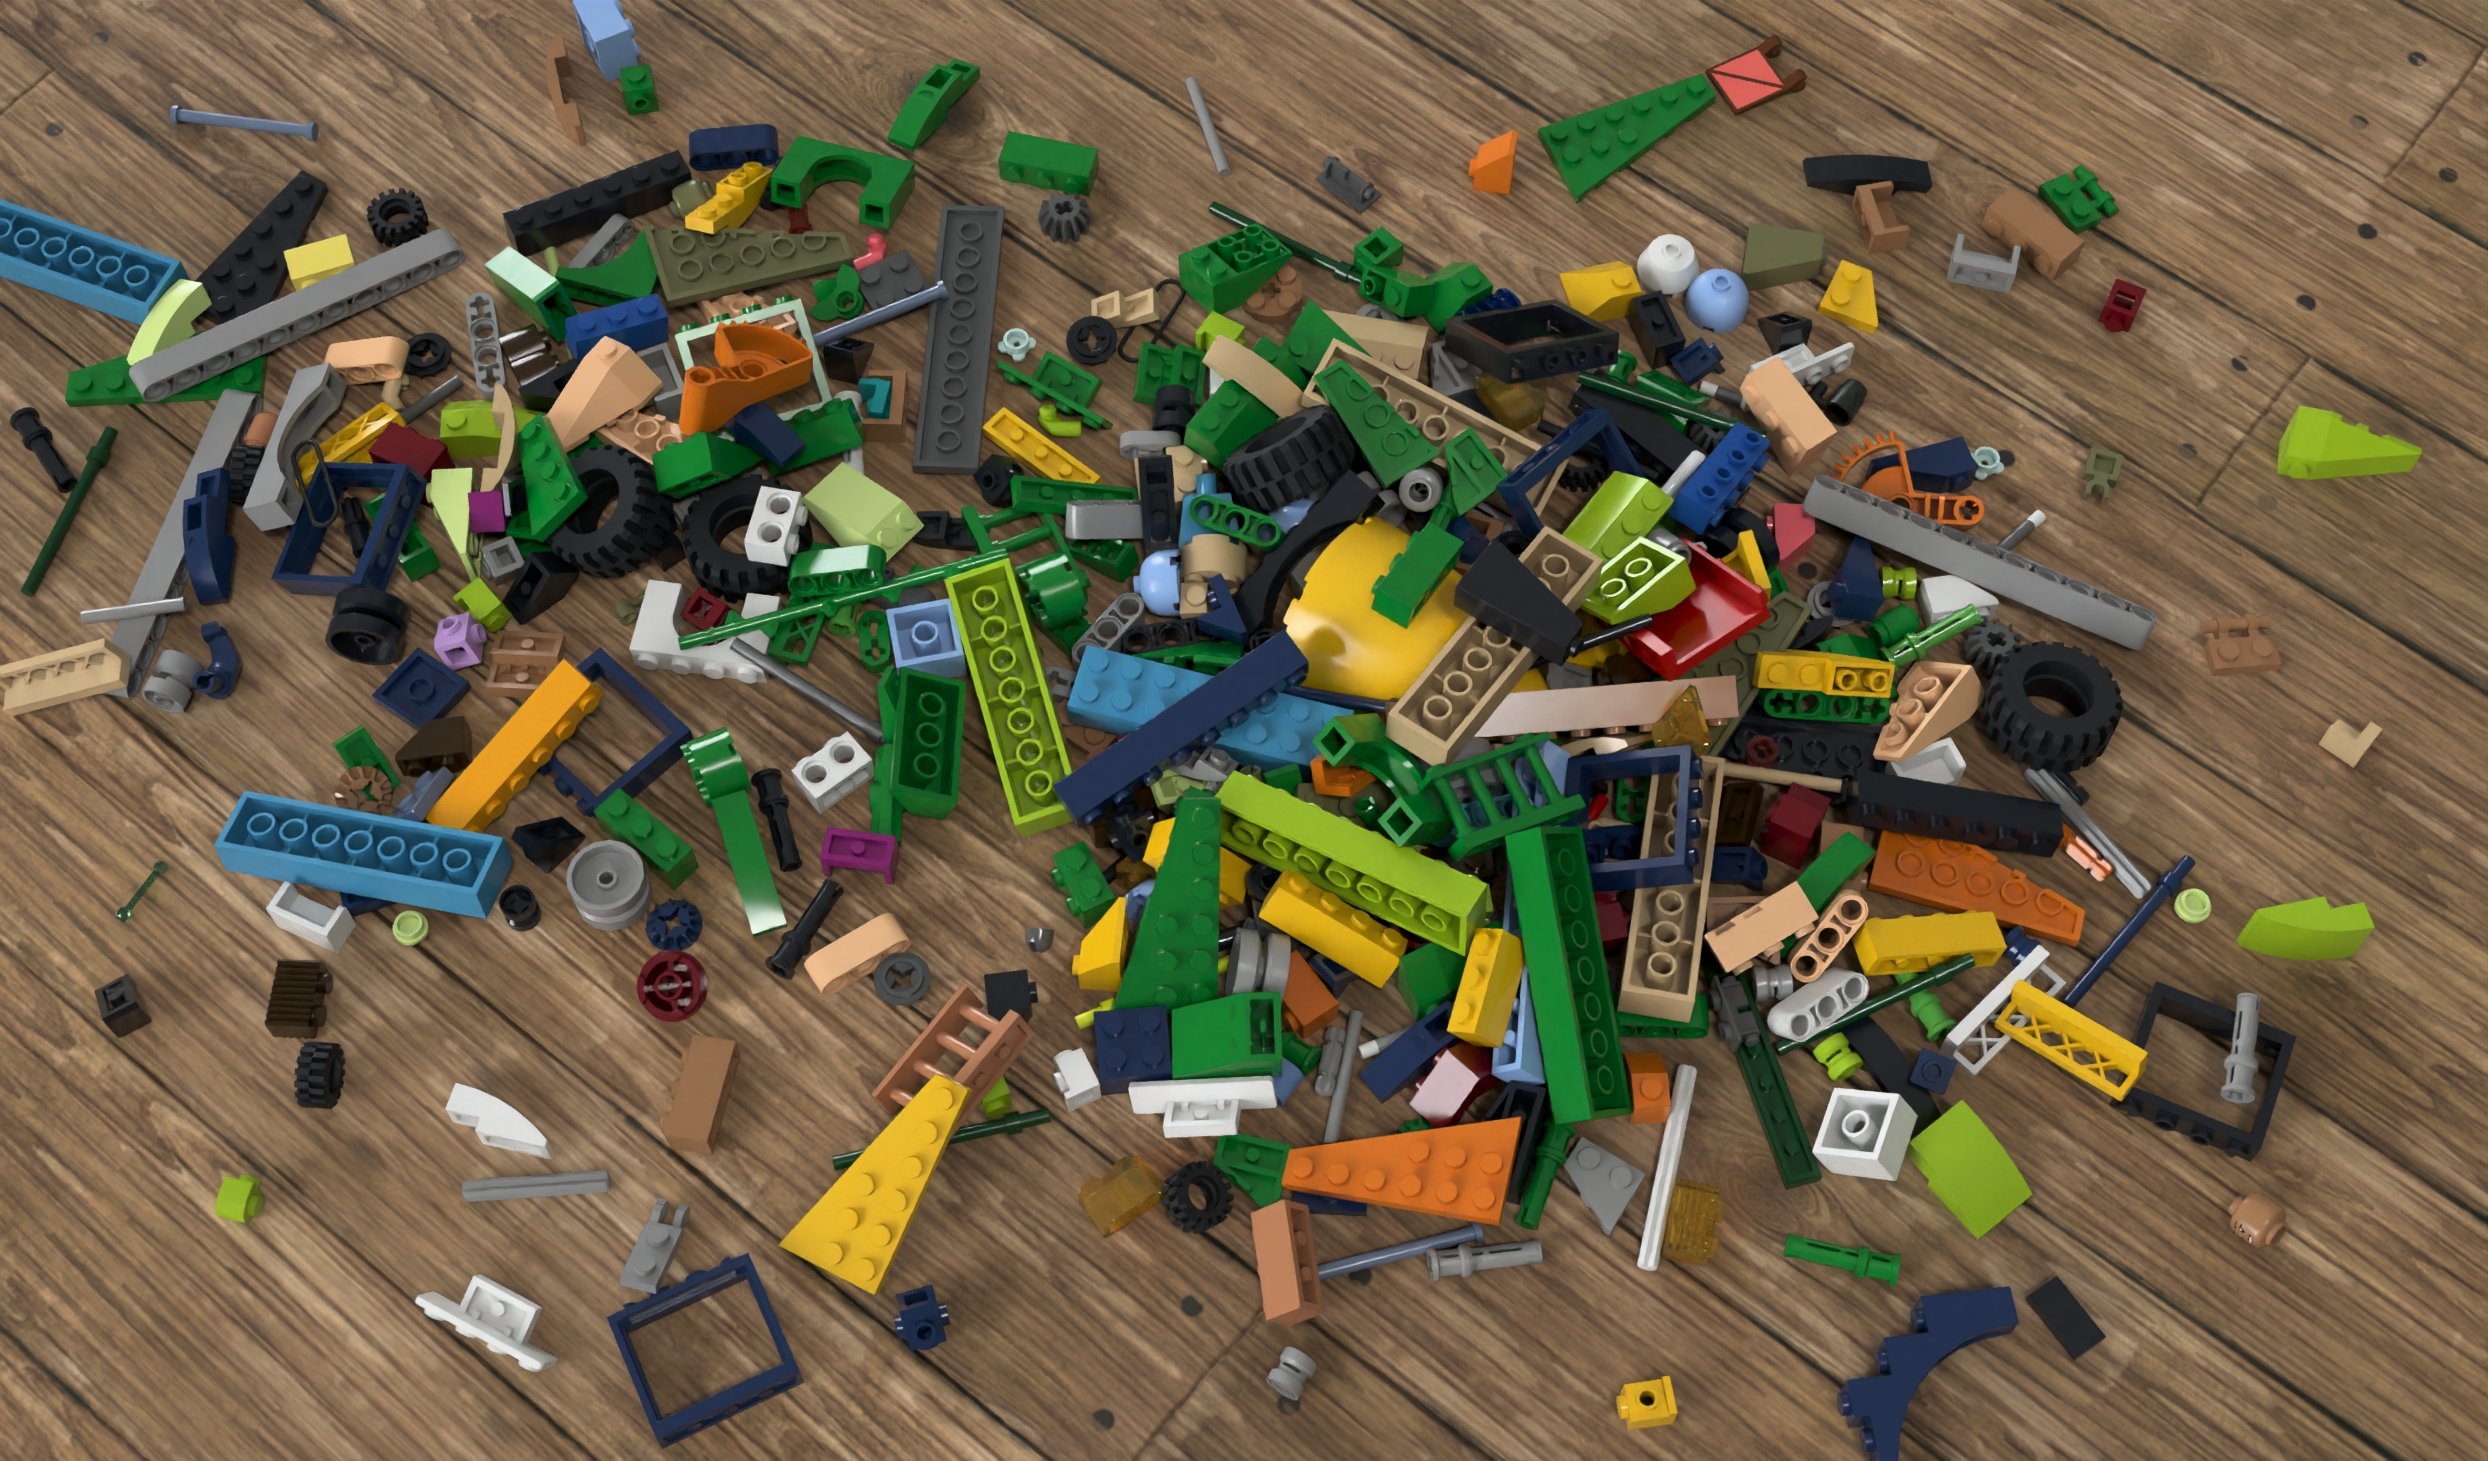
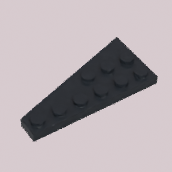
M301 170L194 281L203 284L212 303L200 316L219 326L267 305L279 296L289 275L283 251L297 248L300 244L303 245L307 237L306 231L311 220L316 218L329 191L325 182Z
M1753 710L1747 711L1719 756L1730 761L1741 762L1748 766L1842 779L1840 793L1810 790L1830 798V804L1846 811V790L1857 769L1885 774V761L1877 760L1873 756L1883 727L1837 721L1776 718L1766 712Z

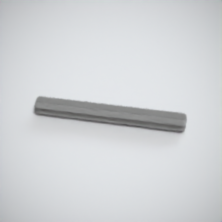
M2028 767L2024 773L2026 779L2048 802L2060 804L2061 817L2083 840L2100 854L2099 858L2101 860L2105 858L2113 865L2114 869L2112 872L2133 895L2141 899L2149 894L2153 884L2046 769L2035 771Z

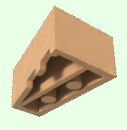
M1779 356L1748 373L1739 389L1761 429L1767 431L1766 438L1771 441V447L1788 477L1791 478L1820 460L1835 437L1837 430Z
M1795 881L1732 918L1730 921L1708 932L1703 936V939L1724 974L1732 970L1734 975L1737 976L1754 965L1750 960L1754 956L1763 952L1767 958L1784 948L1785 946L1781 940L1794 933L1796 938L1799 939L1816 929L1812 922L1817 920L1819 916L1798 882Z

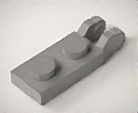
M658 1199L652 1210L650 1221L647 1220L620 1275V1286L653 1294L658 1293L683 1240V1231L691 1212L689 1205L681 1203L675 1213L673 1224L670 1226L663 1224L664 1218L668 1213L669 1202L665 1199Z

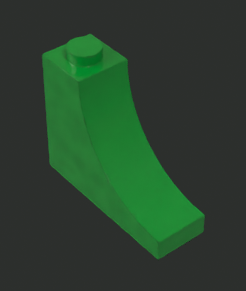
M642 232L638 233L637 238L627 251L608 263L590 268H566L559 266L555 274V278L561 282L569 298L605 307L658 294L661 286L645 234Z

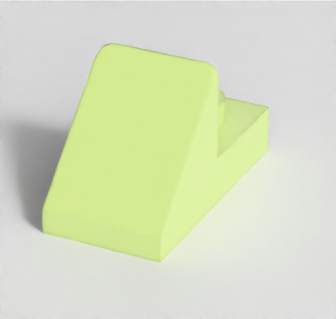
M1165 770L1162 772V778L1151 785L1150 788L1157 807L1166 814H1171L1176 800L1179 796L1185 795L1190 785L1202 790L1206 788L1208 781L1181 775L1172 770Z

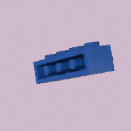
M1738 421L1678 492L1668 514L1700 535H1703L1710 525L1716 527L1726 513L1724 508L1731 509L1741 494L1739 489L1746 491L1755 477L1753 472L1755 471L1759 474L1767 464L1770 457L1766 455L1771 441Z

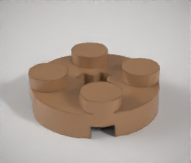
M1289 266L1281 267L1241 305L1242 309L1245 312L1247 310L1253 315V319L1261 323L1276 324L1289 319V315L1295 310L1297 312L1302 304V284L1297 278L1295 270ZM1272 290L1277 293L1274 295V298H1268V295L1264 292Z

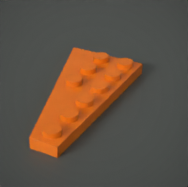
M1886 829L1881 830L1876 850L1877 854L1875 855L1867 889L1955 914H1961L1970 910H1976L1977 912L1993 911L1998 926L2013 930L2017 925H2020L2025 929L2026 934L2073 947L2077 946L2081 935L2085 910L2049 888L2042 889L2027 880V875L2016 868L2012 871L1997 861L1998 857L1978 845Z
M1514 1117L1290 1149L1281 1185L1286 1190L1501 1226L1522 1127V1118Z

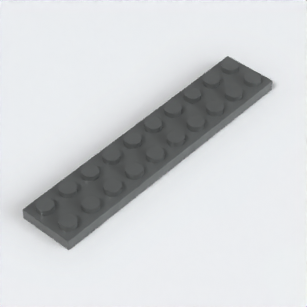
M942 204L933 287L937 286L936 282L942 280L949 298L945 300L939 298L931 301L912 465L914 473L974 475L979 469L1005 220L1004 207Z

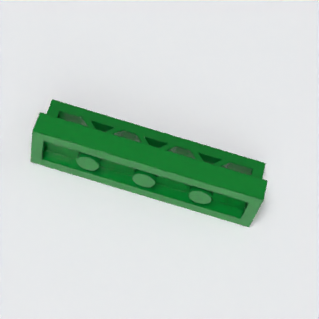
M813 541L809 551L839 547ZM792 593L790 599L798 598L806 603L835 594L823 595L815 599V596L800 597ZM822 612L817 613L816 621L805 627L803 626L807 616L780 623L777 635L773 638L768 650V657L786 668L788 663L808 667L828 616ZM801 637L806 644L802 655L793 653L796 643Z

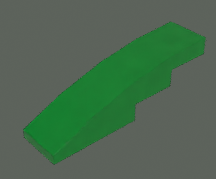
M745 789L711 799L753 936L756 937L788 927Z

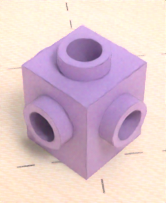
M470 612L449 616L438 621L437 634L434 637V649L446 666L453 671L481 663L484 643L487 640L486 631L482 624L476 622Z

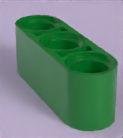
M1206 494L1198 495L1190 503V516L1203 529L1230 536L1233 540L1241 541L1268 552L1277 549L1285 540L1286 534L1284 529L1275 519ZM1205 505H1213V515L1209 519H1200L1199 513L1201 508ZM1236 516H1244L1245 524L1243 528L1237 531L1231 530V520ZM1267 527H1275L1276 536L1269 542L1261 541L1262 531Z
M870 544L797 553L793 556L791 562L788 589L800 597L877 589L884 581L887 553L880 546Z
M1620 992L1611 993L1619 1037L1699 1039L1709 1035L1708 998L1705 995L1695 994L1690 1022L1686 1023L1617 1011Z

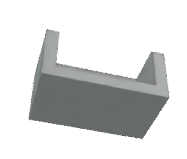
M1958 233L1952 250L1946 281L2009 294L2016 276L2021 246L2014 245L2010 259L1963 250L1964 234Z
M667 343L637 352L636 354L658 376L664 385L652 397L657 413L666 416L667 421L678 419L680 417L684 384Z

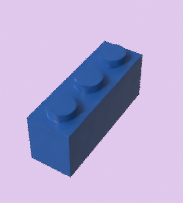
M656 293L565 318L566 345L572 357L580 364L583 358L604 336L630 347L633 351L668 341V315Z

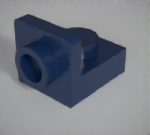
M1702 337L1670 359L1689 387L1715 369L1720 374L1725 371L1720 364V361L1724 359L1721 352L1714 343L1708 346Z
M1753 846L1714 847L1710 881L1714 884H1747L1754 891L1762 890L1763 880L1766 879L1768 874V864L1766 858Z
M1922 1048L1916 1059V1065L1910 1077V1082L1943 1095L1958 1062Z

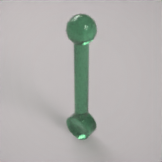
M157 861L154 864V871L127 905L117 911V920L126 922L129 919L131 910L160 874H164L167 871L168 865L166 862Z

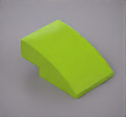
M2322 896L2257 909L2238 936L2237 942L2241 947L2274 957L2309 961L2335 960L2353 957L2375 926L2364 902L2330 909L2326 897Z
M1963 1099L1908 1144L1905 1155L1929 1179L1927 1186L1977 1240H1980L2033 1195L2023 1176L2002 1145Z

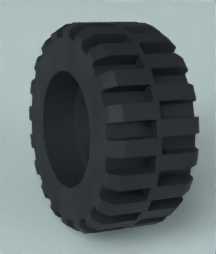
M1327 405L1312 406L1307 410L1303 409L1294 415L1281 419V421L1268 426L1265 430L1242 443L1225 459L1223 472L1244 508L1260 514L1269 513L1306 497L1309 493L1315 492L1322 485L1336 478V475L1342 473L1347 468V465L1353 462L1355 446L1333 408Z
M601 445L598 446V449L592 447L584 450L582 456L575 455L570 461L588 498L546 540L557 556L590 575L604 579L621 577L625 575V571L632 573L640 568L639 564L642 562L647 563L653 557L652 553L656 548L660 549L664 543L662 538L665 532L669 533L671 526L669 516L673 515L674 506L669 500L673 499V497L658 492L654 466L628 449L621 446ZM619 494L618 503L613 515L597 530L598 519L603 508L614 496Z
M742 474L735 475L731 480L725 482L723 480L714 484L715 487L710 490L705 488L698 494L700 500H693L687 509L689 515L684 517L682 523L684 531L682 533L683 545L692 573L695 574L697 582L702 587L708 588L710 594L717 598L724 595L725 600L732 603H737L738 600H744L745 603L747 593L773 596L779 592L783 595L790 591L788 589V579L794 554H791L787 567L748 560L747 553H732L719 546L730 532L750 524L761 486L794 490L787 484L781 486L780 480L768 476L767 480H765L760 474H750V477H743ZM807 516L805 526H800L798 531L799 547L797 553L809 551L814 541L809 516Z
M2045 641L2033 642L2031 647L2025 644L2015 648L2014 651L2008 652L2002 657L2001 662L1997 664L1981 703L1983 709L1981 712L1982 722L1984 726H1987L1985 730L1991 741L1996 740V747L2003 754L2006 752L2010 754L2012 761L2019 765L2021 762L2030 765L2029 769L2035 771L2047 769L2048 773H2061L2062 769H2065L2066 772L2080 770L2081 766L2087 767L2094 763L2096 758L2100 757L2106 750L2119 723L2123 709V699L2120 695L2121 690L2116 680H2111L2113 675L2106 666L2102 668L2099 665V659L2092 654L2090 656L2083 654V649L2076 646L2072 648L2065 647L2064 643L2055 641L2052 642V645L2046 644ZM2042 696L2054 699L2065 705L2075 717L2060 718L2044 713L2034 706L2028 697Z

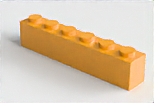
M563 659L433 805L425 819L432 825L483 834L484 829L492 820L498 818L505 811L507 803L515 794L521 792L528 785L530 777L538 768L545 765L551 759L554 750L561 742L568 739L574 733L577 724L584 716L591 713L598 706L600 698L605 693L579 669Z

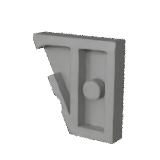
M1584 1137L1580 1138L1562 1169L1569 1182L1579 1190L1580 1198L1588 1209L1591 1208L1602 1224L1601 1229L1608 1236L1612 1233L1646 1175Z

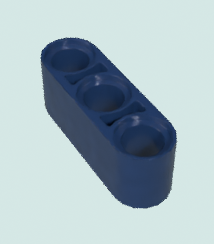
M769 124L699 129L689 135V164L695 170L735 169L742 167L747 162H758L762 166H768L776 163L779 158L778 131Z

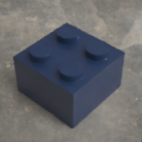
M1166 1005L1094 1012L1101 1095L1129 1093L1128 1088L1131 1082L1173 1080Z

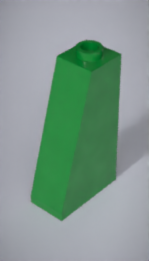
M510 246L484 264L495 285L558 343L566 337L565 318L578 315L561 282Z

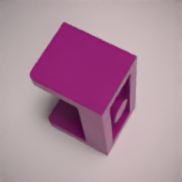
M479 489L468 493L471 533L507 530L512 516H505L502 491L480 492Z
M827 827L820 861L826 876H832L834 866L884 873L886 884L893 885L900 851L896 836Z

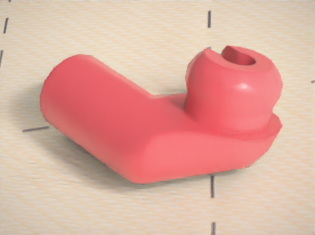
M873 233L868 236L867 243L869 247L867 253L853 260L852 267L856 272L885 258L888 246L882 234Z

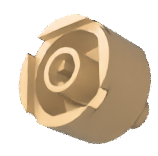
M1221 534L1197 535L1192 537V543L1187 544L1185 540L1181 545L1180 585L1181 583L1208 582L1211 591L1209 578L1221 573L1233 597L1240 590V585L1247 576L1248 548L1246 544L1239 541V545L1230 543V536Z

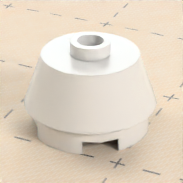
M1667 234L1657 237L1643 251L1637 262V271L1642 286L1649 293L1662 290L1664 295L1673 294L1672 298H1677L1687 293L1694 278L1700 274V266L1693 246L1688 240L1678 235Z

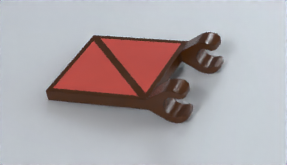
M1777 35L1769 37L1758 47L1706 70L1705 74L1735 116L1788 92H1799L1805 89L1806 83L1804 80L1807 79V75L1802 69L1793 71L1783 80L1768 60V58H1775L1781 54L1779 46L1782 45V41Z

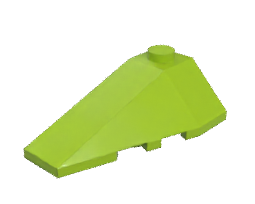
M486 400L449 402L441 410L440 439L448 447L451 459L499 456L502 430H497L491 412L493 402ZM512 406L519 432L539 413V411Z
M2299 405L2279 443L2277 474L2288 475L2296 479L2312 480L2411 472L2422 453V448L2390 435L2377 436L2368 432L2369 426L2358 423L2355 426L2342 421V415L2333 411Z

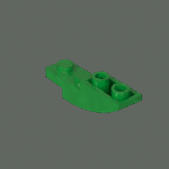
M956 58L946 66L936 64L919 82L903 105L887 136L888 141L914 151L948 119L947 108L980 78V67Z

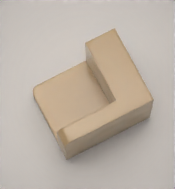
M2337 720L2326 731L2319 745L2354 768L2383 729L2370 722L2363 732L2359 733L2342 720Z

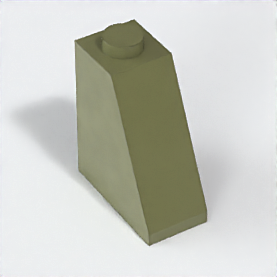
M1749 223L1740 277L1744 281L1748 292L1817 278L1820 265L1826 266L1829 247H1823L1825 234Z

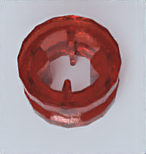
M1756 736L1747 745L1745 760L1749 766L1770 769L1776 761L1778 746L1770 737ZM1758 748L1766 750L1765 758L1758 757Z

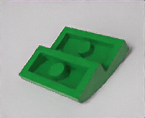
M1143 342L1139 349L1133 401L1154 405L1155 393L1159 388L1167 385H1181L1189 388L1196 394V408H1200L1206 372V364L1202 360L1207 352L1177 344L1175 349L1172 350Z

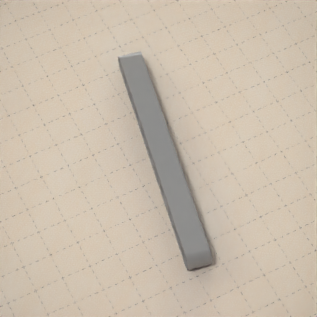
M437 229L139 360L130 368L129 376L145 401H160L454 270L463 263L465 253L449 230Z
M228 388L223 391L127 605L181 597L190 577L183 541L184 500L195 497L199 473L220 467L231 471V456L235 444H243V440L255 415L262 413L263 399L260 394ZM174 612L121 619L110 642L131 656L129 682L127 687L104 692V694L133 699L138 694Z
M1826 475L1815 476L1802 504V508L1816 518L2131 649L2141 650L2144 647L2158 621L2155 613L2145 607L1955 528L1940 524L1933 519Z

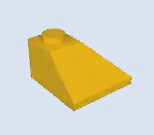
M1621 261L1559 273V280L1569 307L1598 322L1629 316L1632 298L1641 296L1642 291L1632 266Z
M1119 897L1082 941L1080 955L1074 954L1072 976H1078L1079 989L1118 992L1119 981L1125 969L1129 932L1126 897Z

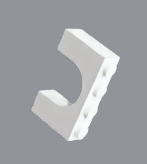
M657 580L648 581L629 648L635 665L646 670H655L657 668L672 670L682 675L696 673L706 675L712 679L725 677L738 679L749 684L755 682L767 683L769 673L731 650L730 646L735 638L738 637L768 656V650L773 638H769L760 630H755L727 638L715 645L697 646L681 651L677 639L680 637L678 633L682 621L680 613L687 602L683 586L679 583ZM747 593L741 616L747 619L783 609L781 598Z

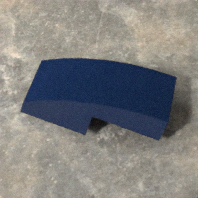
M1614 825L1587 830L1586 855L1588 864L1604 863L1605 858L1638 860L1641 843V825Z

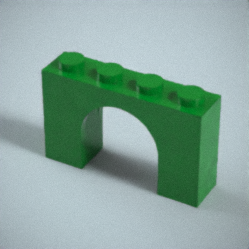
M798 135L771 175V199L774 203L801 209L812 191L820 184L833 180L854 181L866 187L859 197L860 223L890 229L915 188V162Z
M1378 714L1334 716L1312 742L1333 767L1351 765L1362 767L1376 775L1390 788L1397 800L1377 821L1399 847L1441 842L1455 825L1436 788L1419 793L1417 786L1426 776L1424 769L1407 749L1385 736L1387 725Z

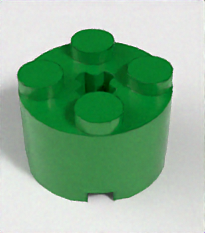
M1063 552L1024 568L1023 573L1018 574L1024 591L1026 593L1029 592L1035 603L1030 605L1036 622L1041 623L1044 629L1052 630L1088 615V611L1083 608L1087 606L1079 580L1074 570L1067 572L1064 567V563L1069 562Z
M726 726L680 746L683 756L693 773L692 778L707 808L713 805L711 799L744 789L746 792L752 790L744 764L734 745L732 746L734 742Z

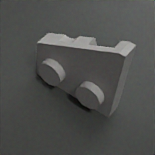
M1445 340L1432 344L1430 349V368L1433 390L1452 399L1468 390H1477L1490 385L1491 382L1481 369L1446 350Z

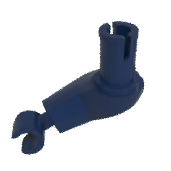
M213 621L201 626L202 637L209 644L212 663L206 671L198 672L193 677L192 683L194 688L200 687L196 690L197 692L206 693L209 697L218 699L227 696L234 689L239 678L242 661L232 639L228 636L227 630L219 626L217 621Z

